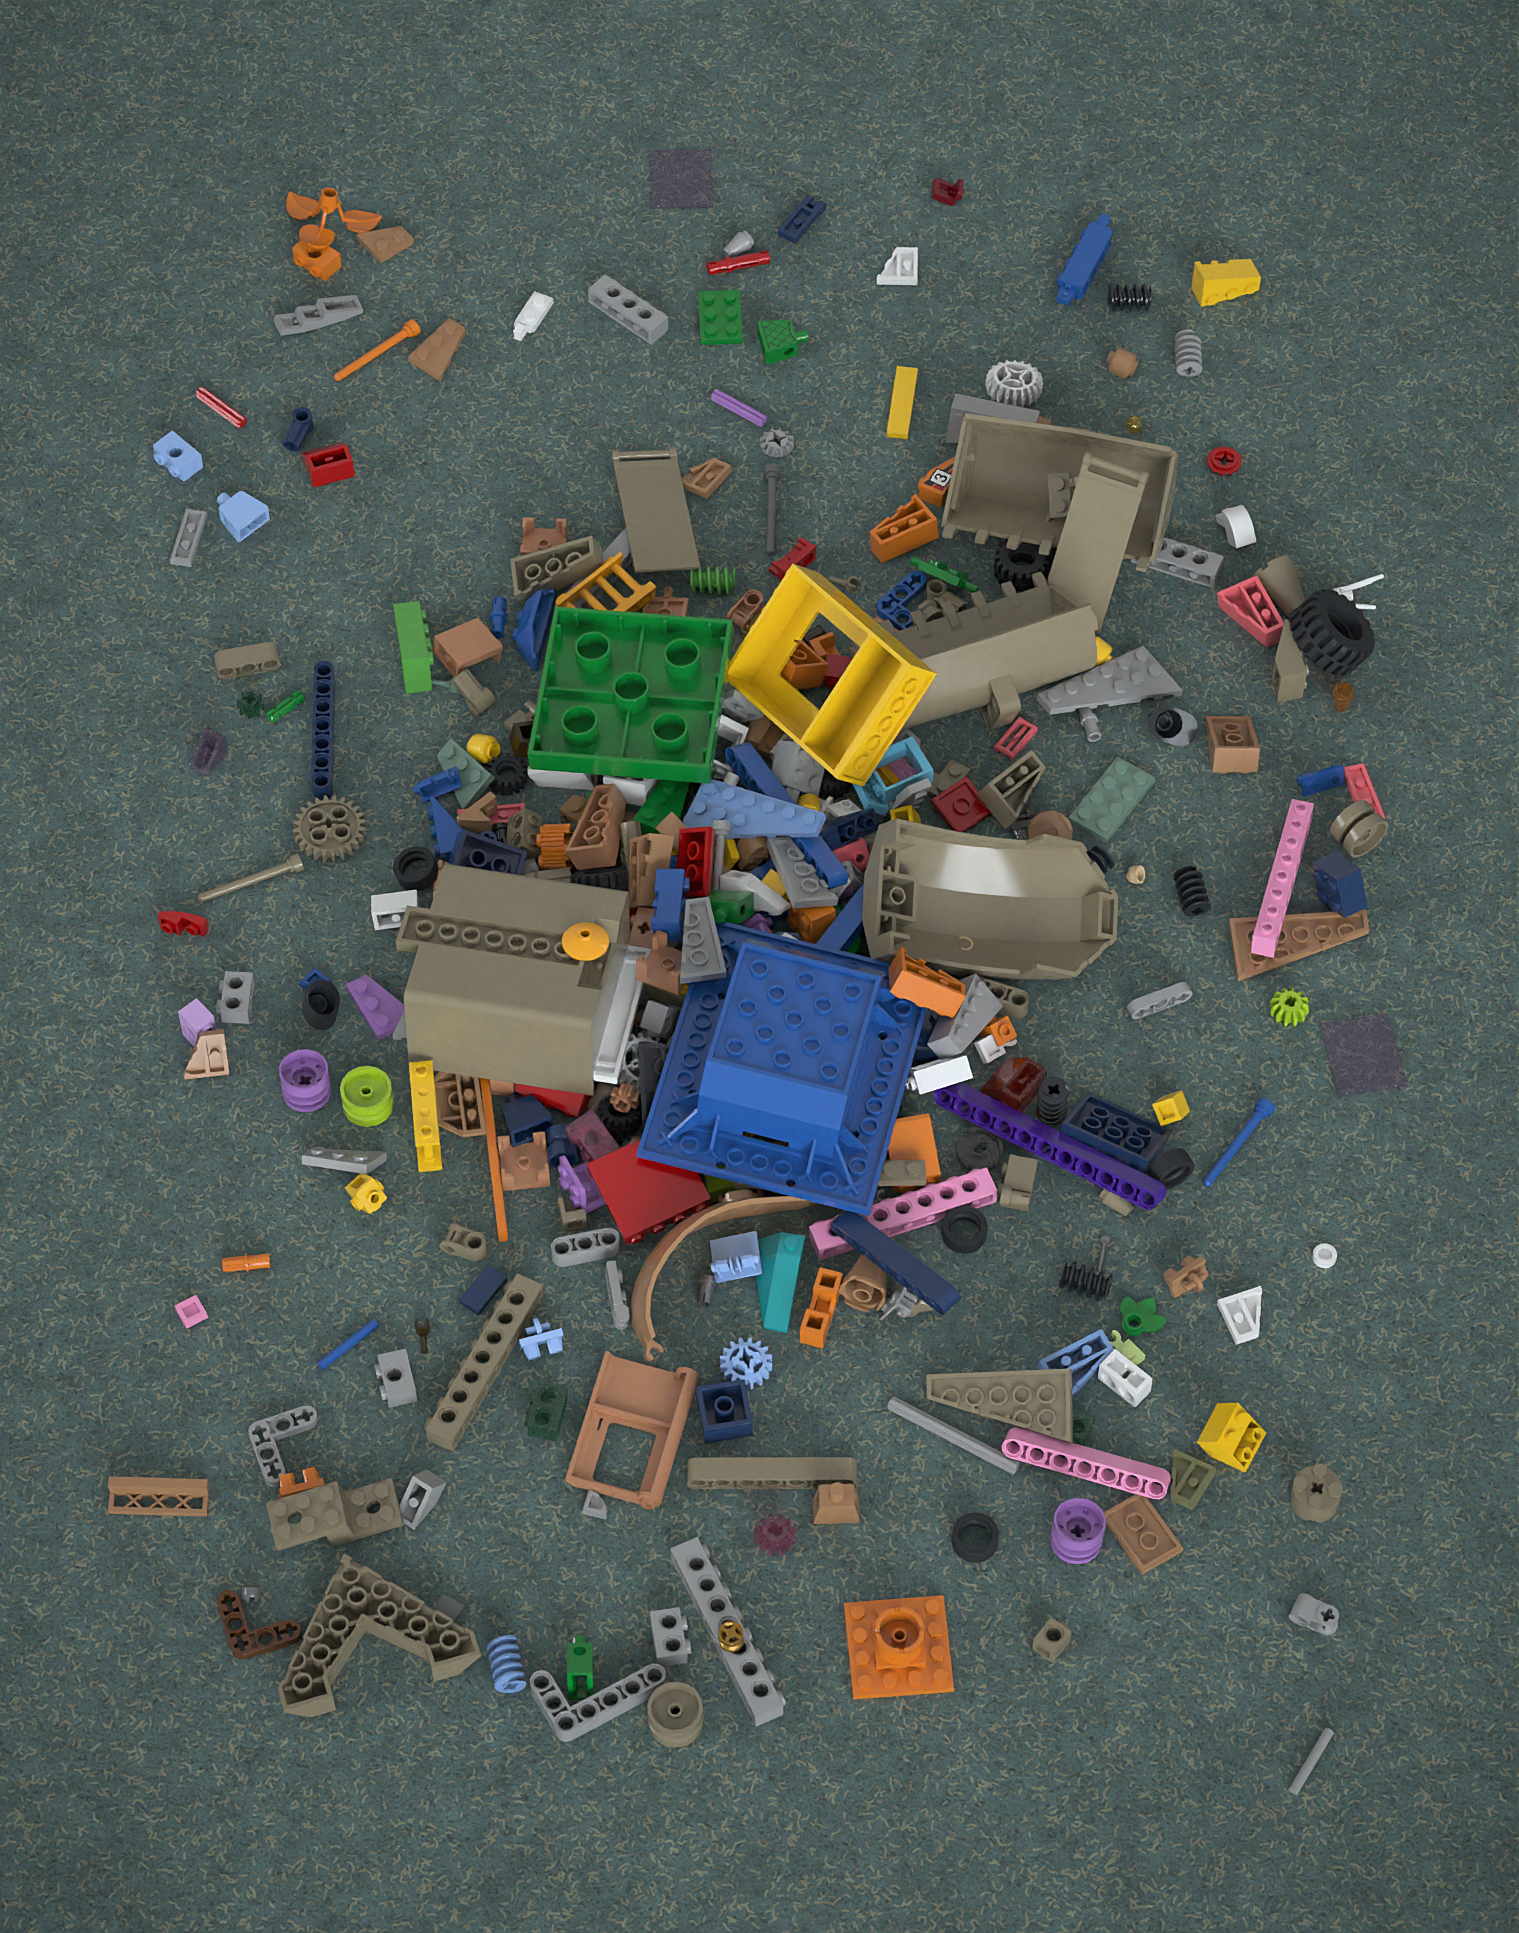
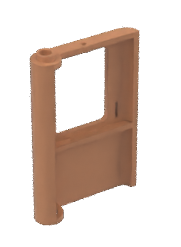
M605 1351L565 1478L566 1482L581 1489H591L603 1495L640 1504L645 1509L652 1510L659 1507L695 1393L699 1374L687 1367H679L673 1373L618 1358ZM611 1423L650 1432L656 1436L641 1488L637 1492L601 1483L593 1479L604 1439Z

